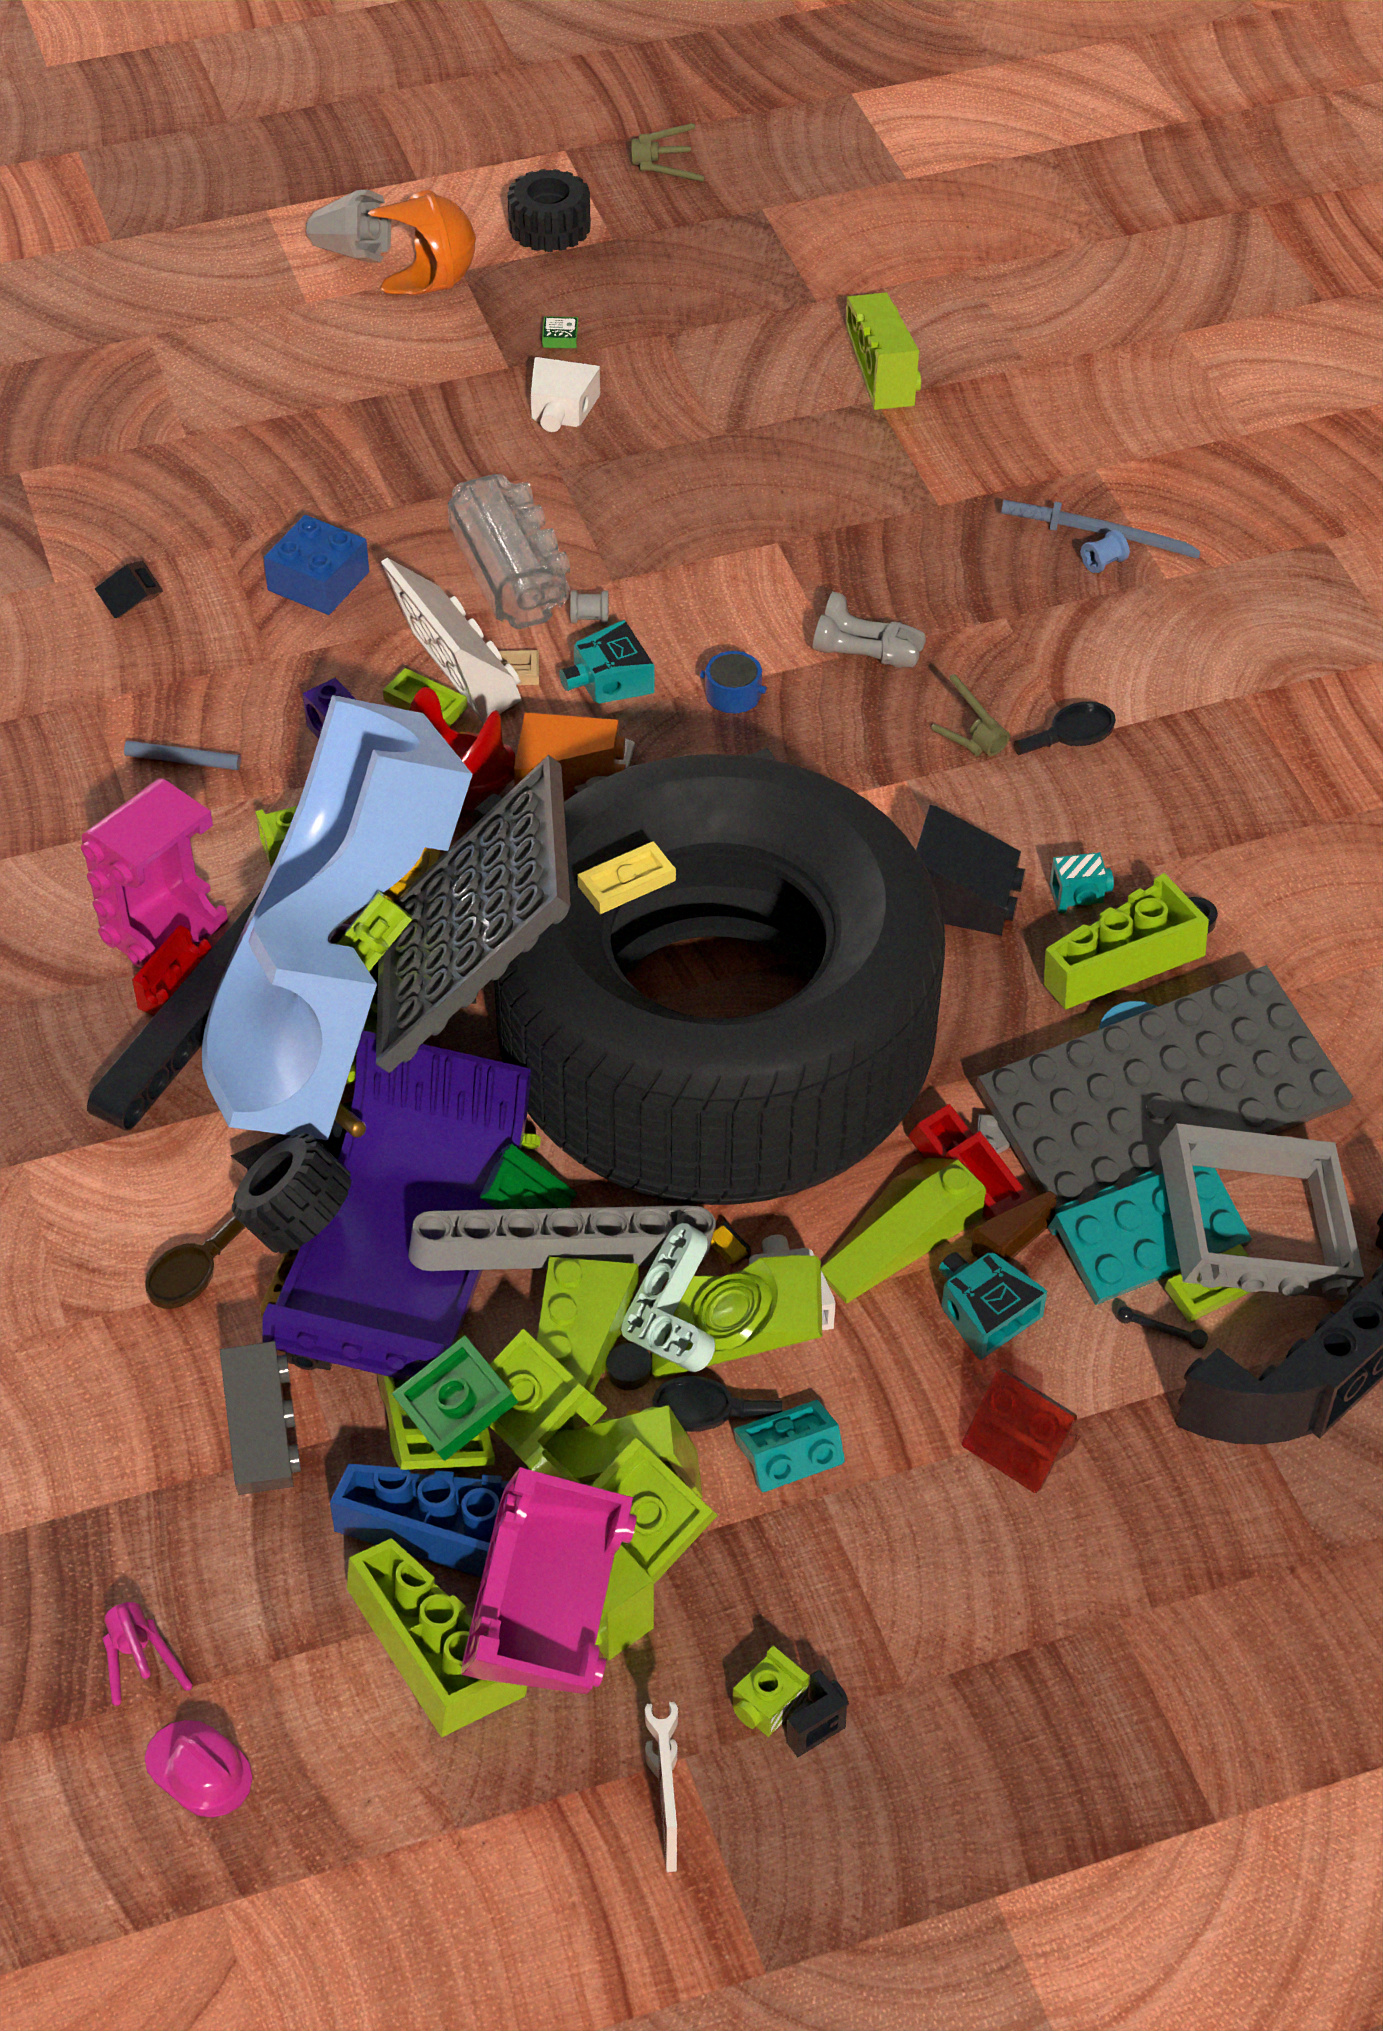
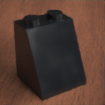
M930 805L916 851L934 883L944 924L1002 936L1006 920L1013 921L1015 917L1018 898L1013 897L1014 891L1021 892L1024 884L1026 869L1019 868L1021 851L940 807Z

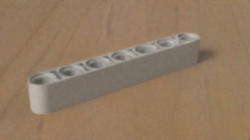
M699 1206L428 1211L419 1214L413 1221L408 1257L415 1267L427 1271L548 1268L549 1257L635 1263L638 1266H651L670 1231L681 1223H688L707 1236V1250L702 1259L704 1261L709 1253L716 1220L712 1213Z

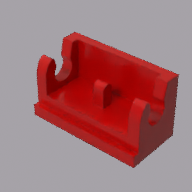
M179 925L132 979L138 1009L155 1016L212 949L208 940L204 938L200 942L199 948L196 947L192 942L190 930Z

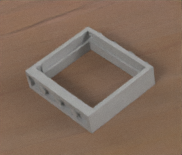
M1177 1123L1159 1146L1183 1282L1201 1284L1208 1288L1219 1286L1241 1288L1246 1292L1269 1291L1283 1293L1286 1296L1306 1295L1336 1301L1345 1299L1364 1278L1336 1143ZM1192 1165L1308 1179L1325 1265L1209 1253Z

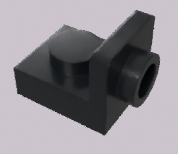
M820 1669L810 1674V1697L814 1703L807 1701L801 1704L787 1719L786 1743L797 1758L846 1728L847 1706L849 1705L847 1695L837 1681H829Z

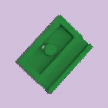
M510 1144L501 1150L500 1160L494 1165L480 1195L481 1199L496 1210L570 1208L571 1201L576 1198L578 1193L513 1144Z

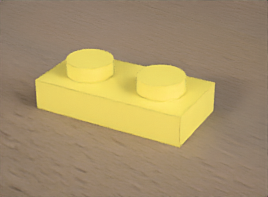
M653 841L577 874L578 887L598 913L602 914L676 881V868Z

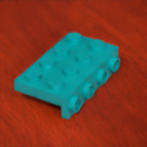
M1192 1165L1208 1252L1221 1254L1239 1244L1242 1247L1247 1246L1252 1238L1216 1169ZM1154 1171L1144 1173L1132 1180L1130 1186L1118 1190L1117 1186H1110L1096 1193L1093 1196L1094 1200L1081 1205L1078 1200L1066 1203L1055 1211L1056 1215L1048 1226L1052 1235L1060 1234L1095 1305L1181 1272L1164 1173L1156 1175Z

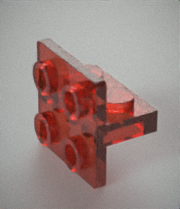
M1002 1368L996 1371L962 1440V1446L1031 1492L1037 1493L1043 1488L1055 1462L1072 1453L1081 1436L1072 1431L1077 1420V1415Z

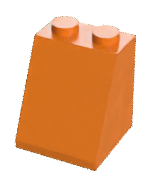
M525 712L514 765L515 786L548 755L561 764L564 802L575 795L574 786L584 784L592 777H608L623 771L626 768V764H619V760H624L625 736H619L618 720Z

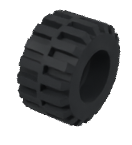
M541 169L537 172H528L526 176H520L515 179V183H511L507 195L509 231L515 241H520V245L532 247V250L536 251L545 250V252H553V250H567V247H574L578 245V241H584L587 238V234L591 229L590 191L587 183H583L582 178L573 176V173L568 171L561 172L558 169Z
M308 1133L296 1134L269 1149L253 1164L235 1192L232 1212L235 1218L272 1252L287 1253L291 1249L295 1250L309 1242L332 1221L348 1196V1190L351 1187L352 1181L350 1179L351 1174L312 1135Z

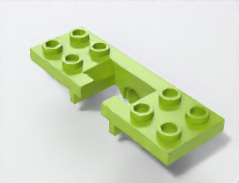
M523 1328L489 1364L519 1401L493 1422L490 1427L515 1451L514 1453L530 1470L581 1483L544 1445L575 1411L592 1426L607 1408ZM630 1432L615 1448L620 1455L591 1486L633 1497L630 1513L637 1516L635 1530L630 1543L622 1542L621 1545L654 1580L655 1584L718 1514L639 1438Z

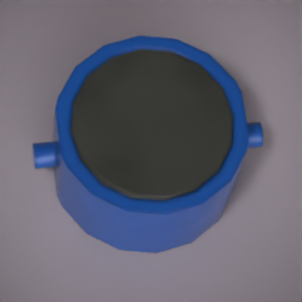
M722 652L712 657L705 671L702 670L700 678L705 679V696L708 703L714 709L724 713L736 714L754 708L758 704L762 693L765 694L767 691V687L762 686V668L759 661L745 652Z

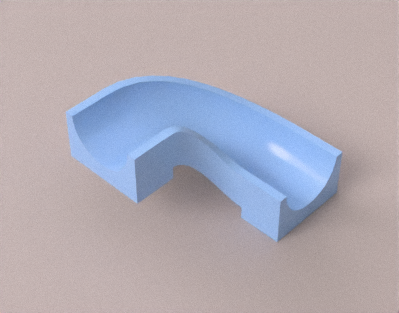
M335 695L331 697L299 804L273 867L221 977L205 1025L202 1044V1069L208 1088L228 1127L291 1136L308 1133L315 1139L328 1140L377 986V983L353 947L330 944L329 941L341 924L367 905L378 891L385 892L403 878L419 860L425 847L443 851L449 850L473 775L423 713Z

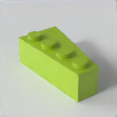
M887 292L847 296L846 327L874 410L915 406L916 391L921 390V376L918 370L919 349L900 317L896 305L894 306Z
M1162 873L1154 879L1153 886L1145 891L1141 888L1128 895V902L1116 910L1112 907L1100 913L1099 920L1091 926L1083 924L1047 947L1045 951L1044 986L1066 1010L1204 957L1206 954L1209 919L1165 873Z
M549 1257L537 1341L584 1387L595 1395L597 1383L601 1374H604L607 1368V1357L612 1351L617 1338H620L622 1334L621 1327L624 1316L639 1290L638 1264ZM575 1411L558 1431L579 1429L584 1419Z
M391 1538L349 1557L347 1590L440 1737L442 1738L526 1697L527 1686L481 1680L461 1675L463 1657L472 1622V1617L466 1612L467 1606L454 1594L449 1597L434 1583L435 1577Z

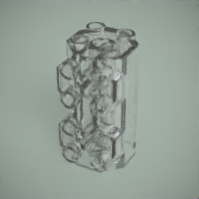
M492 474L459 483L452 490L453 497L448 502L449 526L496 619L502 622L505 619L516 629L547 622L553 615L550 610L556 604L560 608L567 600H571L570 588L565 574L570 573V564L566 552H559L557 538L553 528L540 530V527L545 526V517L542 507L540 505L534 506L533 494L529 483L513 484L502 474Z

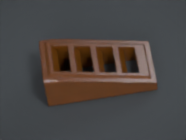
M1048 1191L977 1226L973 1230L972 1254L980 1259L987 1253H995L1006 1262H1010L1048 1228L1055 1215L1057 1195L1052 1191Z

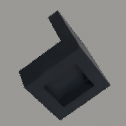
M143 560L126 564L95 588L114 618L122 617L139 603L152 600L163 592Z

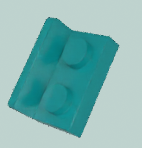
M818 1399L734 1428L736 1444L753 1465L756 1484L761 1492L770 1491L842 1465L845 1462L839 1424Z

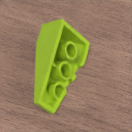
M926 1158L909 1168L890 1182L822 1265L821 1271L827 1284L846 1304L981 1220L986 1187L958 1159Z

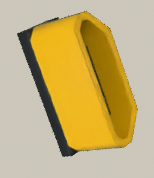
M726 1221L722 1223V1226L714 1230L711 1246L728 1264H734L744 1257L747 1259L751 1257L750 1246Z

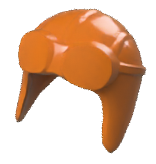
M424 190L415 193L409 200L374 208L368 212L373 217L398 220L415 227V261L403 271L384 279L380 288L381 291L388 294L419 295L444 289L450 290L454 287V284L464 277L469 269L475 253L476 234L468 216L450 199L436 195L433 191Z

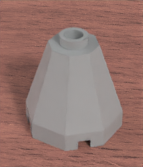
M356 190L314 211L306 225L308 238L314 246L367 263L381 262L384 258L380 256L381 252H387L391 247V219L373 217L368 212L374 208L381 207L380 204L385 203L383 196L370 190Z

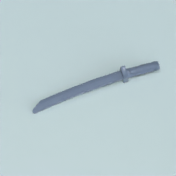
M1009 500L1003 501L1001 514L1050 522V530H1057L1058 524L1106 534L1111 530H1118L1127 540L1193 558H1199L1200 556L1198 549L1184 541L1100 519L1060 511L1062 505L1060 502H1055L1054 508H1047Z

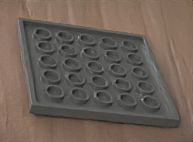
M550 755L544 758L394 901V903L412 916V921L378 960L376 1064L388 1073L393 1071L401 1062L406 1063L410 1061L418 1051L419 1046L429 1036L439 1034L454 1013L461 1007H468L475 1000L480 989L490 980L495 981L499 979L506 971L509 963L518 954L528 952L535 945L543 931L551 924H558L567 915L571 904L561 764Z

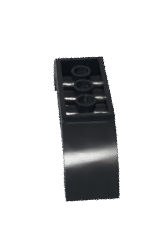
M1382 1213L1377 1221L1380 1229L1375 1246L1383 1251ZM1383 1263L1377 1268L1372 1276V1281L1364 1288L1361 1285L1355 1287L1347 1296L1343 1307L1336 1314L1332 1311L1328 1312L1320 1320L1315 1328V1333L1309 1339H1298L1289 1349L1286 1360L1278 1367L1274 1364L1270 1365L1261 1374L1259 1379L1219 1348L1205 1360L1201 1357L1196 1359L1184 1375L1186 1385L1184 1392L1178 1400L1180 1410L1176 1425L1179 1428L1205 1438L1234 1444L1262 1445L1286 1442L1312 1433L1320 1439L1383 1380Z

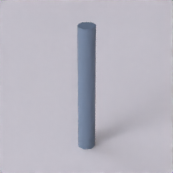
M126 741L124 746V755L130 757L239 770L241 765V756L236 754Z

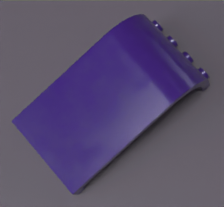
M363 1030L357 1047L356 1080L351 1112L365 1123L366 1131L361 1137H353L346 1131L338 1161L351 1174V1187L348 1190L346 1200L332 1221L318 1235L300 1247L276 1304L268 1303L263 1314L262 1343L275 1341L276 1348L279 1351L408 1381L456 1343L483 1271H427L415 1267L408 1257L413 1221L419 1214L428 1211L496 1210L481 1199L480 1195L494 1165L500 1160L501 1150L510 1144L521 1150L528 1112L531 1070L522 1066L421 1044L410 1061L406 1063L401 1062L393 1071L388 1073L376 1064L377 1033Z

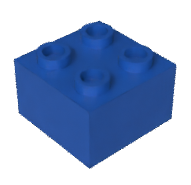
M304 515L263 557L268 591L326 615H330L369 573L367 540L365 538L308 515Z

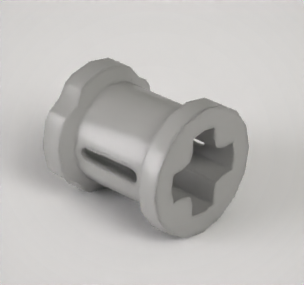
M571 590V623H577L578 620H601L602 624H608V591H602L601 594H578L577 590Z

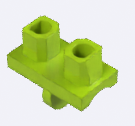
M378 891L335 944L353 947L368 971H370L412 921V916L382 892Z

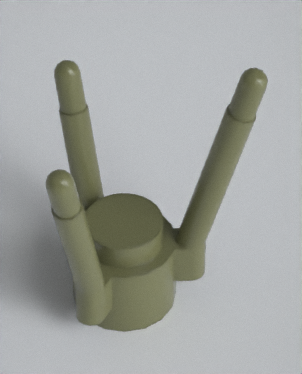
M691 123L651 134H639V139H632L633 165H640L641 171H655L690 180L704 181L705 177L703 175L653 164V162L659 161V154L690 152L691 147H659L658 141H652L694 130L696 125Z
M950 675L952 683L980 718L974 722L970 729L972 740L937 724L931 726L932 731L968 748L975 756L980 755L982 751L991 757L997 755L1008 744L1010 733L987 713L957 675Z

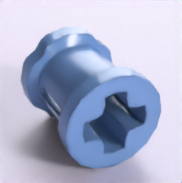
M1111 530L1106 533L1105 538L1097 542L1083 544L1080 553L1086 568L1092 573H1100L1105 569L1106 565L1114 561L1122 562L1129 557L1130 549L1124 535L1118 530Z

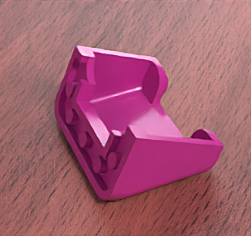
M519 1467L506 1485L498 1507L463 1657L461 1675L481 1680L588 1694L593 1686H600L605 1671L606 1657L599 1656V1645H595L614 1555L622 1542L630 1543L635 1530L637 1516L630 1513L633 1497Z

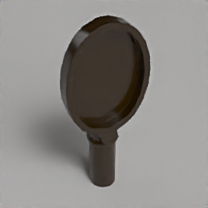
M233 1215L209 1239H205L202 1245L186 1243L162 1254L150 1267L146 1276V1295L150 1302L163 1309H174L184 1306L197 1298L207 1288L213 1277V1258L220 1255L221 1251L245 1229V1226Z

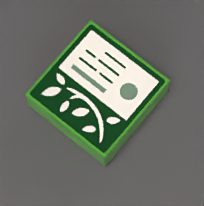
M544 316L542 345L544 348H577L578 317Z

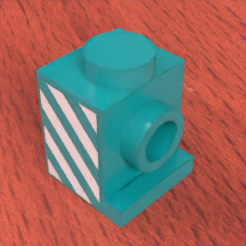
M1100 852L1053 857L1050 888L1058 914L1066 913L1069 906L1104 903L1105 892L1113 891V873L1111 868H1105Z

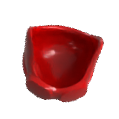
M422 687L416 693L409 711L423 713L473 774L460 815L472 813L491 794L499 795L506 784L514 780L516 757L513 749L509 745L503 744L500 714L497 710L490 713L479 734L471 732L458 733L448 727L445 722L436 692L429 687Z

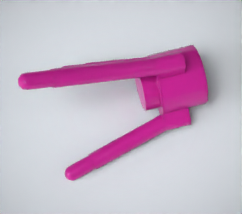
M121 1603L107 1612L105 1624L108 1634L103 1637V1642L107 1651L111 1700L114 1706L121 1704L118 1651L120 1650L124 1654H132L141 1677L147 1679L151 1673L143 1648L146 1647L148 1640L151 1641L185 1691L192 1689L191 1681L159 1635L154 1620H146L142 1607L138 1603Z

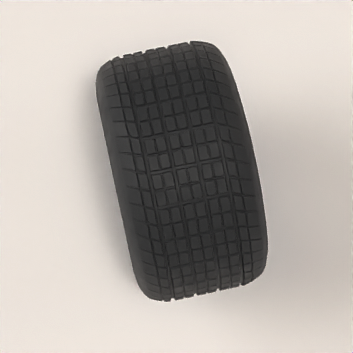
M688 755L640 764L599 780L565 801L564 813L571 907L561 922L555 925L551 924L543 931L535 945L528 952L518 954L509 963L504 974L494 981L497 1033L502 1061L531 1070L528 1114L538 1127L559 1148H562L563 1152L585 1168L611 1182L656 1198L704 1205L745 1204L792 1195L828 1181L868 1156L896 1129L920 1093L934 1055L946 946L943 914L930 874L905 834L888 816L867 799L822 774L796 765L746 755ZM654 841L676 868V881L599 914L578 887L577 874ZM721 936L754 941L778 951L794 962L806 974L810 982L792 998L769 1010L742 1017L706 1018L680 1013L652 1001L638 991L625 976L640 960L661 947L690 938Z

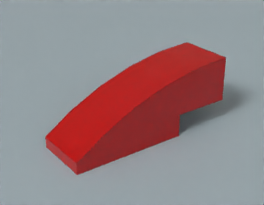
M950 1103L919 1122L909 1134L908 1138L925 1159H958L986 1187L983 1214L988 1218L992 1219L1032 1199L982 1132L979 1131L973 1135Z

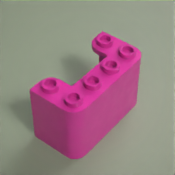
M163 778L155 780L82 834L81 850L86 859L88 868L87 879L91 885L94 897L92 904L97 912L100 925L98 933L109 947H117L138 968H142L179 925L190 930L192 942L197 947L204 938L207 939L228 923L226 908L222 905H219L217 908L213 907L206 896L211 891L210 885L196 875L190 838L196 833L201 835L213 826L211 811Z

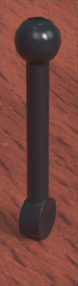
M1126 1306L1119 1308L1117 1311V1319L1121 1323L1128 1324L1134 1322L1189 1340L1190 1345L1195 1349H1202L1207 1344L1208 1335L1203 1330L1196 1329L1189 1332L1135 1314L1131 1308Z

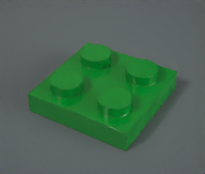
M463 1336L392 1393L444 1462L519 1402L466 1336Z

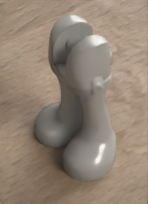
M832 591L825 614L819 618L812 648L823 653L837 652L867 655L879 659L881 664H890L899 668H913L919 660V652L925 646L926 636L922 631L901 622L882 623L856 618L848 612L846 597L843 594Z

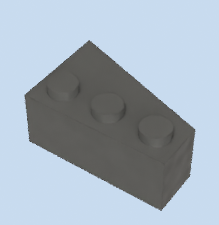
M275 1341L219 1349L234 1481L238 1495L294 1487L293 1473L301 1472L298 1444L289 1445L287 1428L296 1427L293 1401L292 1399L284 1400L282 1383L290 1382L287 1354L278 1356Z

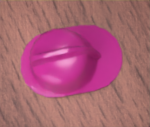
M183 1720L171 1723L158 1731L147 1746L145 1754L147 1773L159 1787L173 1797L182 1807L197 1816L213 1818L227 1815L240 1807L249 1795L253 1779L250 1763L229 1739L201 1721Z

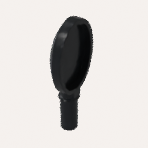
M1090 701L1071 704L1054 716L1051 728L1014 741V749L1018 755H1022L1046 746L1051 747L1052 744L1058 742L1069 746H1086L1098 743L1112 733L1116 721L1115 714L1109 707L1098 702Z
M684 1376L671 1379L663 1383L653 1396V1407L669 1405L683 1429L688 1432L714 1429L724 1424L730 1416L740 1417L741 1419L743 1417L765 1418L782 1412V1400L732 1398L730 1391L716 1380L700 1376Z

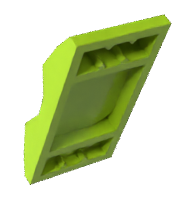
M807 1255L762 1257L736 1273L724 1276H693L673 1316L698 1327L714 1338L715 1351L707 1366L823 1337L821 1261L817 1256ZM672 1329L666 1335L663 1344L666 1343V1341L670 1337ZM688 1342L685 1350L690 1351L693 1344ZM652 1353V1374L656 1379L689 1371Z
M459 1335L457 1341L465 1335ZM377 1374L380 1397L385 1404L388 1416L391 1450L400 1470L494 1465L495 1455L488 1427L444 1462L392 1395L395 1390L407 1381Z

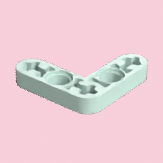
M681 1223L675 1226L666 1237L624 1316L621 1331L622 1335L629 1341L689 1371L697 1372L707 1366L712 1359L715 1351L714 1338L698 1327L673 1316V1313L705 1255L708 1240L703 1232L688 1223ZM669 1278V1280H668V1282H667V1285L665 1286V1288L663 1289V1291L660 1293V1291H661V1289H662V1286L664 1285V1283L666 1282V1280ZM672 1329L670 1337L668 1338L666 1343L663 1344L666 1335ZM688 1342L693 1344L690 1351L685 1350Z

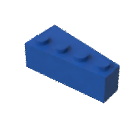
M348 1464L330 1501L334 1532L376 1545L392 1538L411 1556L482 1578L498 1507L509 1481H502V1476L482 1474V1479L454 1477V1472L435 1470L434 1475L411 1474L410 1469L400 1470L397 1467Z

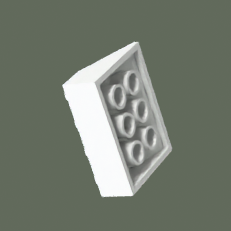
M389 558L381 561L412 634L456 690L467 697L468 705L483 724L493 711L497 710L501 714L520 702L522 699L516 685L521 683L516 671L509 663L504 666L500 662L502 657L492 641L487 643L483 641L484 635L473 618L468 621L464 617L466 613L455 596L449 599L440 586Z

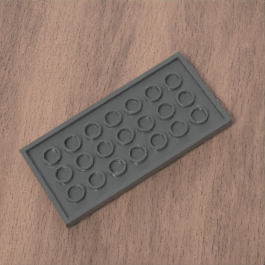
M1267 965L978 1076L976 1087L1040 1195L1048 1191H1052L1057 1195L1055 1211L1071 1201L1078 1200L1081 1205L1094 1200L1093 1196L1096 1193L1110 1186H1117L1118 1190L1131 1185L1132 1180L1150 1171H1154L1156 1175L1164 1173L1159 1146L1177 1123L1276 1135L1348 1106L1353 1098V1095Z

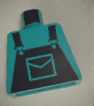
M625 620L577 641L574 645V665L559 670L560 680L566 691L584 686L593 701L599 704L655 693V665Z
M957 1252L949 1254L941 1262L938 1270L948 1280L943 1290V1311L980 1361L1044 1316L1048 1291L995 1253H987L971 1265Z

